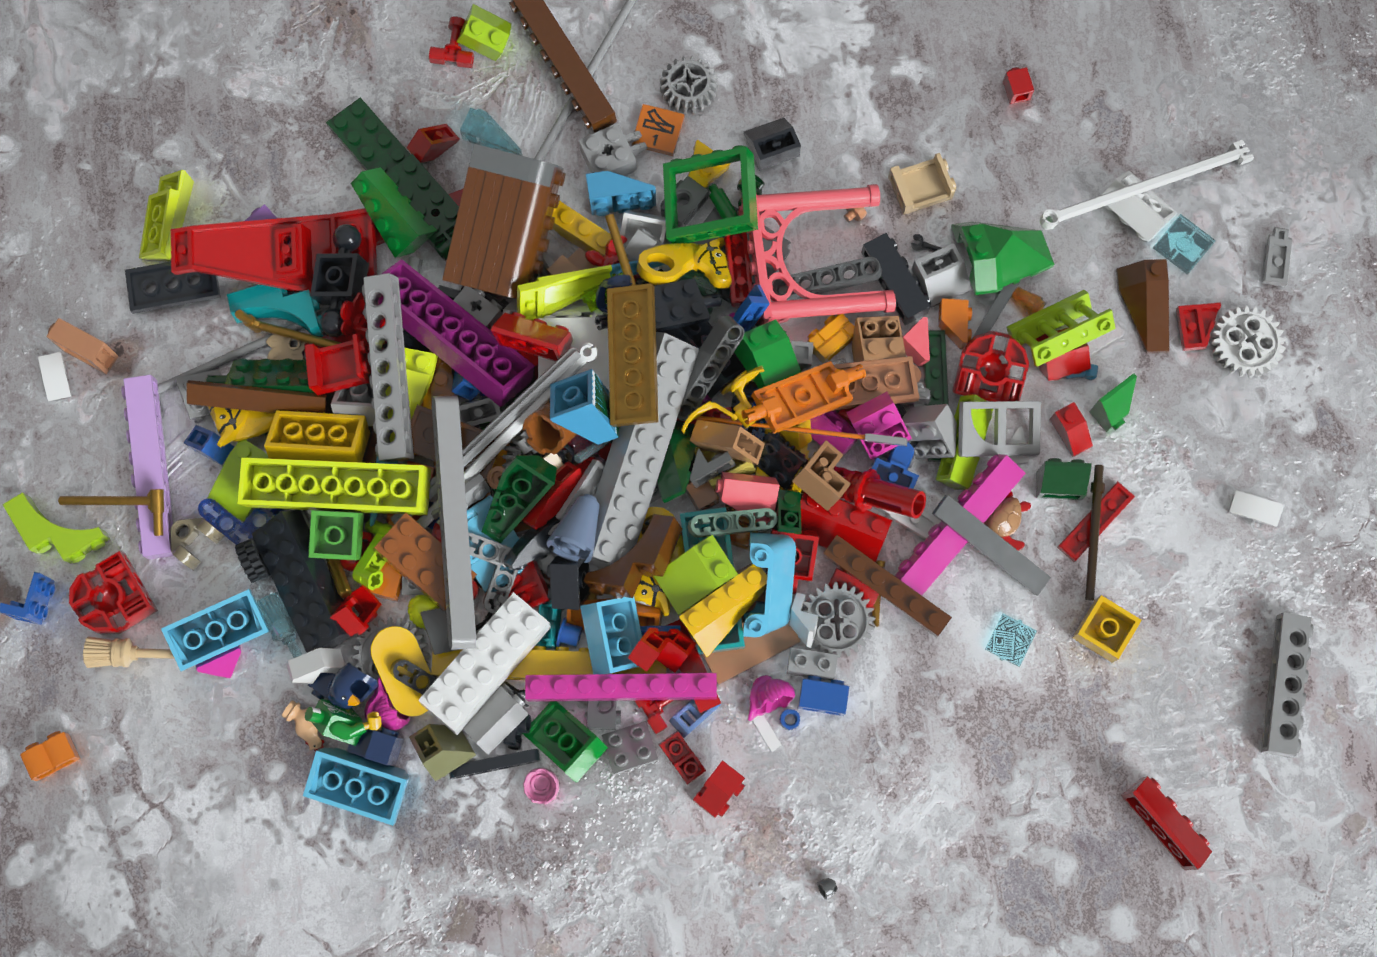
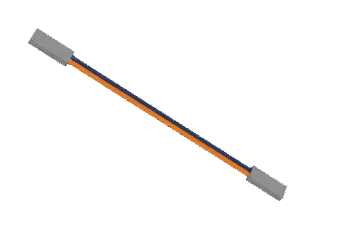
M699 416L694 419L743 426L739 420L734 421L732 419ZM755 422L749 426L770 429L766 423ZM790 427L783 430L860 439L866 442L906 447L908 442L907 438L867 433L861 435L801 427Z

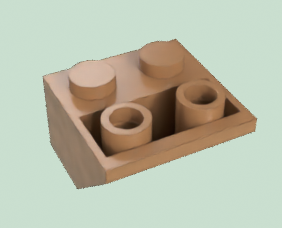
M899 316L860 317L855 319L852 341L854 362L906 357Z

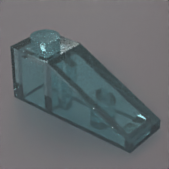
M470 108L460 128L463 140L523 156L521 149L488 112L482 109L475 110Z

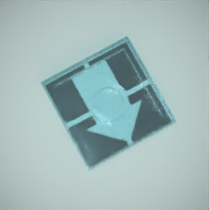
M1180 214L1154 245L1153 249L1188 275L1216 240Z

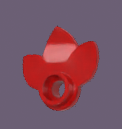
M360 292L357 293L353 302L345 301L341 306L340 315L344 321L341 326L343 335L349 336L352 332L356 333L355 328L364 317L365 302Z

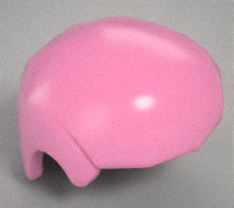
M535 768L525 777L523 782L524 793L531 802L546 805L556 798L559 791V780L551 770Z

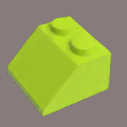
M472 4L457 42L496 61L503 53L510 35L512 23Z

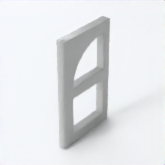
M1041 401L960 402L959 457H984L998 454L1007 456L1040 454ZM1006 408H1030L1029 444H1006ZM971 409H995L994 445L987 443L978 435L973 425Z

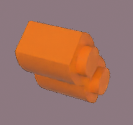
M56 731L48 735V740L43 743L35 742L25 747L26 751L21 753L20 756L31 780L39 781L80 759L68 733Z

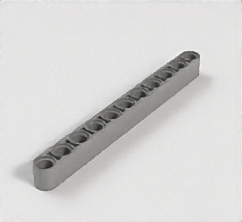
M433 396L432 416L450 650L473 649L476 647V628L459 401L457 396Z

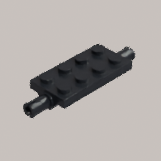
M695 278L654 286L656 332L708 322L711 317L707 308L721 306V297L716 298L720 294L715 292L702 296ZM608 314L595 317V325L600 324V326H597L599 331L608 328Z

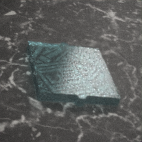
M1002 614L985 650L1000 657L1001 661L1006 660L1020 667L1037 631L1023 624L1021 620L1017 621Z

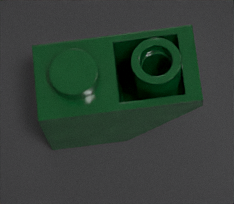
M779 489L775 508L777 523L774 527L779 532L801 534V493Z

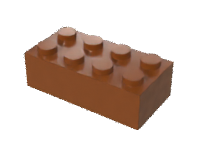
M405 512L374 547L373 551L440 609L445 611L442 543ZM471 569L473 580L477 574Z

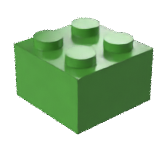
M311 510L309 558L360 560L362 555L364 513Z

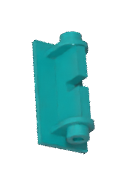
M549 600V602L547 601L539 605L538 613L549 621L551 628L536 646L555 649L560 630L561 609H552V604Z

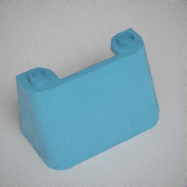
M750 532V560L757 567L768 568L765 602L756 601L754 609L746 612L743 616V637H761L786 626L790 620L796 544L793 538L788 535Z

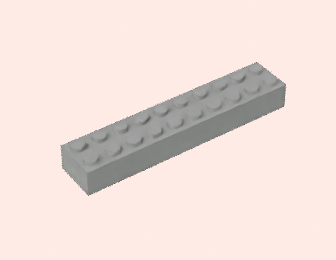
M656 332L659 422L619 426V437L613 439L595 494L600 508L592 558L608 564H613L621 559L637 544L699 352V348L667 333Z

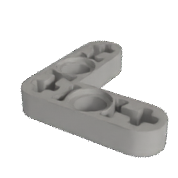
M468 533L469 537H471V542L478 544V540H482L478 547V554L474 553L476 548L469 546L470 555L496 565L483 598L485 610L490 613H496L508 599L518 570H513L512 574L507 571L500 570L501 566L506 568L503 561L512 548L473 533ZM487 544H491L495 548V554L490 558L485 557L482 552L483 547ZM505 574L509 580L507 586L498 587L496 584L497 576ZM492 588L505 592L503 596L499 594L497 597L500 605L490 609L491 604L488 603V600L494 599L496 594L491 592Z

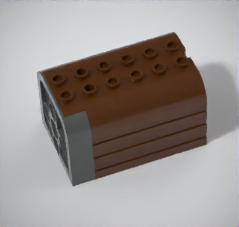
M474 144L442 280L517 299L518 285L536 282L538 274H542L544 268L542 256L543 252L547 253L550 239H547L548 231H552L555 217H552L554 208H558L560 195H558L559 186L564 184L566 173H563L564 168L545 161Z

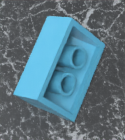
M634 597L616 598L580 606L593 674H609L639 667L628 659L642 638Z

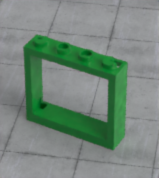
M737 145L729 150H714L710 154H695L691 158H676L670 162L663 163L666 239L671 243H691L758 230L754 154L746 146ZM740 161L743 215L678 228L676 174Z

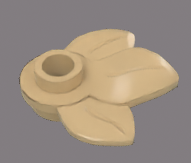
M273 334L266 340L267 345L272 348L267 359L283 360L289 358L292 360H304L302 352L305 350L304 344L306 342L298 341L296 347H291L290 343L294 339Z

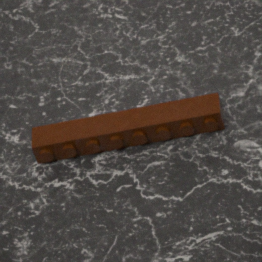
M511 0L509 2L511 10L514 14L518 13L521 17L519 21L523 29L530 31L529 37L533 45L540 47L539 53L545 63L549 62L552 66L550 67L552 75L555 79L559 78L562 82L560 84L561 89L566 96L570 95L572 98L570 102L574 110L581 112L583 116L581 120L586 129L591 128L593 133H596L615 124L617 119L613 108L544 0Z

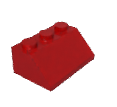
M516 312L512 314L504 313L491 328V332L499 345L555 362L570 349L573 337L566 327L561 325L552 327L540 319H534V321L525 319L524 315Z

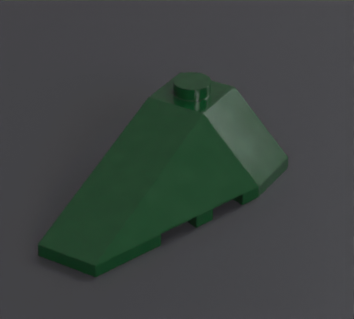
M676 421L657 479L664 503L685 494L691 475L689 468L691 463L695 462L696 455L694 452L696 447H698L690 441L695 424L689 423L683 434L681 430L685 422Z
M538 455L516 456L502 472L481 532L501 544L555 484L557 467Z

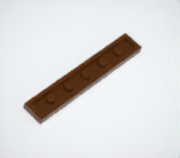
M188 380L186 383L187 404L268 413H276V410L326 413L327 394L317 395L316 393L193 380Z

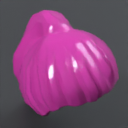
M768 675L757 678L750 692L748 721H752L755 717L762 716L765 713H770L778 707L787 708L795 697L794 688L790 683L781 679H773Z
M378 677V687L365 706V718L367 720L368 713L378 712L379 716H381L382 727L389 730L401 729L409 723L410 716L404 715L394 708L381 678Z

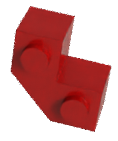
M649 628L628 659L646 672L655 660H658L666 668L676 673L697 643L678 629H669L668 632L658 631V628Z
M722 760L704 783L701 790L696 794L693 802L714 819L717 815L723 817L730 807L727 802L734 794L737 797L746 786L742 783L745 777Z

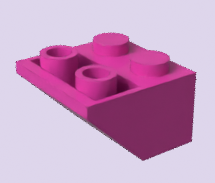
M887 391L846 412L857 434L865 435L867 433L902 437L908 440L912 439ZM861 440L871 460L898 446Z

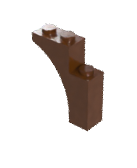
M654 514L642 538L625 556L605 568L587 572L584 582L589 586L592 593L599 596L607 594L619 599L623 597L633 598L642 575L647 577L664 576L683 528L674 516Z

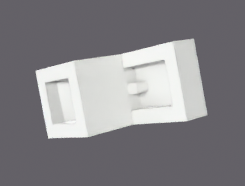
M796 593L791 608L789 625L806 647L811 648L816 634L819 615L802 612L805 594Z
M318 648L287 661L286 665L291 683L313 684L320 673H337L345 663L340 649Z

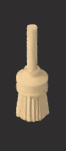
M87 637L83 649V662L87 668L112 665L113 667L123 666L128 668L131 662L138 660V658L175 659L170 649H142L138 646H133L130 638L109 640Z

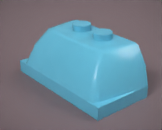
M250 589L161 628L180 671L269 632L268 626Z
M321 748L316 750L303 796L393 826L396 823L409 780V774L404 769L368 760L340 748Z

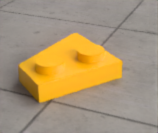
M699 140L695 142L693 147V155H705L713 151ZM731 163L690 171L688 176L704 188H707L729 169Z

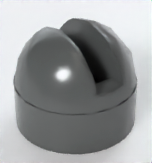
M826 878L817 882L818 889L825 900L836 894L838 887L835 880Z

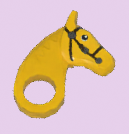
M723 237L712 240L704 245L696 243L663 244L646 249L639 254L637 272L642 279L654 285L676 282L692 269L695 271L699 269L704 272L710 283L716 288H728L732 282L726 255L720 250L725 245ZM661 262L668 265L671 270L667 272L656 271L648 263Z

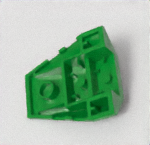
M973 221L951 225L956 243H964L972 265L969 280L975 295L999 292L1004 286L1011 283L1013 285L1020 282V279L1029 275L1032 277L1053 268L1055 265L1042 230Z

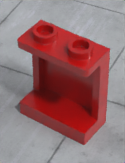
M357 333L352 334V341L318 349L314 344L305 345L308 385L317 395L370 383L369 374H371V366L366 353H369V347L366 340H363Z

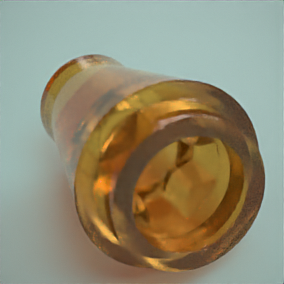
M1021 287L1016 288L1011 296L1029 316L1042 310L1046 305L1043 297L1026 291Z

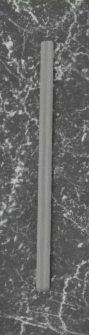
M571 347L462 450L463 467L546 391L550 384L554 383L581 358V354L576 348ZM437 474L430 480L429 500L438 492ZM394 514L391 517V521L396 524L404 514Z

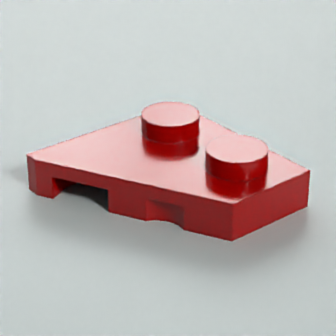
M1221 303L1184 305L1176 308L1182 351L1201 350L1207 347L1211 331L1216 322L1217 313L1221 308Z

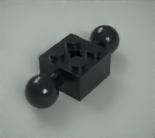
M343 224L337 227L333 233V243L338 249V254H316L310 296L321 305H330V309L326 310L320 318L321 330L330 337L343 335L341 326L344 321L340 315L341 306L345 301L353 302L358 292L362 293L364 277H367L369 263L358 253H352L359 248L362 238L360 231L350 224Z

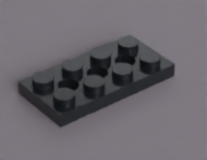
M171 261L125 270L129 307L132 314L221 298L218 276L201 272L175 275L171 272ZM199 275L200 281L197 284L192 285L189 283L192 276ZM177 279L178 285L175 288L170 289L167 287L170 280ZM155 283L156 289L153 292L148 293L145 291L148 284Z

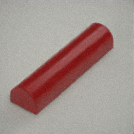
M746 232L724 236L726 259L732 279L729 286L731 306L734 308H739L753 289Z

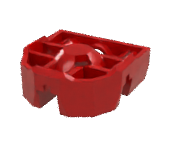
M989 331L976 335L962 349L952 392L963 396L977 395L986 401H1020L1029 368L1025 348L1010 334ZM996 336L1007 338L1004 351L993 349ZM965 354L979 357L976 368L963 365ZM1003 355L1007 363H1002L999 357ZM1012 365L1023 367L1021 378L1009 376ZM984 367L987 371L985 377L981 374L980 368ZM981 380L990 386H998L997 392L979 388Z
M118 551L96 564V568L92 572L79 574L69 588V604L76 615H78L81 625L99 634H121L158 611L129 558L123 551ZM100 574L104 582H102L101 586H95L92 578ZM123 579H126L129 587L133 590V593L128 596L124 587L119 583ZM100 592L104 594L102 602L97 601V596ZM89 605L94 606L95 609L84 616L82 609ZM119 612L128 621L125 623L126 625L120 627L117 626L112 617Z

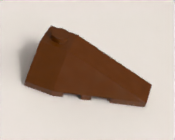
M1167 259L1142 260L1117 268L1118 292L1125 301L1126 310L1134 321L1135 330L1145 352H1169V278Z

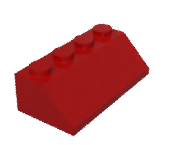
M804 492L801 499L802 530L818 532V545L826 549L836 535H838L876 562L891 526V519L868 510L861 512L855 505L840 499L827 511Z
M1142 777L1121 796L1184 870H1198L1212 853V850L1208 847L1210 845L1208 840L1202 834L1198 835L1192 828L1194 825L1191 820L1185 815L1182 816L1176 810V803L1169 796H1164L1160 791V784L1154 778Z

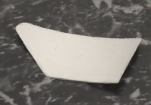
M1022 427L1018 428L1008 444H1026ZM1028 455L1009 456L1016 464L1029 462Z

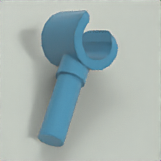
M1091 364V369L1085 370L1080 374L1068 375L1066 379L1085 377V379L1094 380L1097 377L1098 366Z

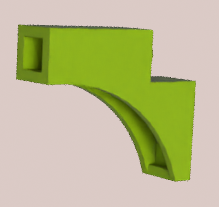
M23 492L3 504L26 546L36 554L50 550L54 544L64 561L70 564L78 563L85 558L86 554L92 550L101 549L105 546V542L110 540L107 532L99 527L74 530L51 523L39 511L32 498Z

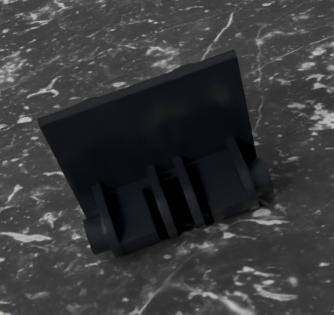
M768 432L763 440L765 445L759 463L756 466L768 476L776 478L779 485L788 490L800 467H803L808 460L805 458L806 455L802 454L799 450L794 451V445L788 448L790 442H786L778 432L775 434Z

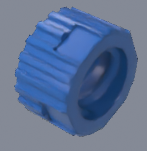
M795 709L784 710L779 718L781 726L789 731L796 729L800 724L799 713ZM792 714L795 717V723L792 725L785 722L786 715Z

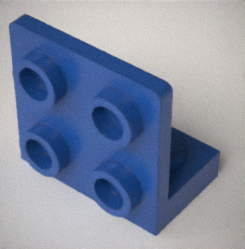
M34 572L25 604L10 601V604L0 603V613L15 620L42 625L43 620L48 615L49 609L47 606L49 599L55 592V581L39 572Z

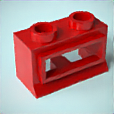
M361 585L342 601L330 616V619L337 621L350 636L356 633L361 635L369 628L368 623L378 616L376 611L382 604L368 588ZM353 606L360 613L358 617L352 611Z

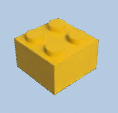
M1100 595L1094 600L1072 638L1113 663L1120 658L1142 620Z

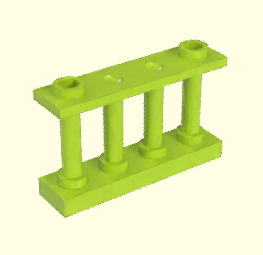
M1085 290L1006 327L1008 334L1021 345L1026 343L1030 346L1036 367L1116 329L1112 310L1109 308L1097 314L1092 310L1089 293ZM1084 315L1089 318L1080 323L1075 321V319ZM1063 325L1069 327L1059 333L1055 330ZM1044 334L1049 336V338L1041 342L1036 340V338Z

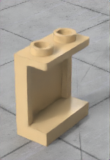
M940 153L935 154L931 160L900 169L899 165L890 168L888 178L903 215L953 198L956 183L953 178H950L947 161L945 158L942 159Z

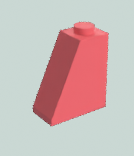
M722 472L721 479L716 481V493L719 494L722 502L738 511L770 508L775 512L780 485L774 477ZM764 515L759 519H755V521H765L767 525L770 522V518Z

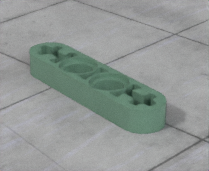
M770 508L697 515L689 521L688 531L697 538L709 537L711 535L720 536L766 531L776 525L777 515ZM741 515L749 519V526L747 528L741 527L738 523ZM764 515L770 518V522L767 525L765 521L755 523V519H759ZM718 518L726 520L727 528L725 530H720L716 526ZM698 521L700 524H708L710 522V527L703 528L701 532L694 525Z

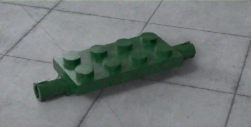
M306 359L233 360L227 375H208L206 382L315 393L308 385Z

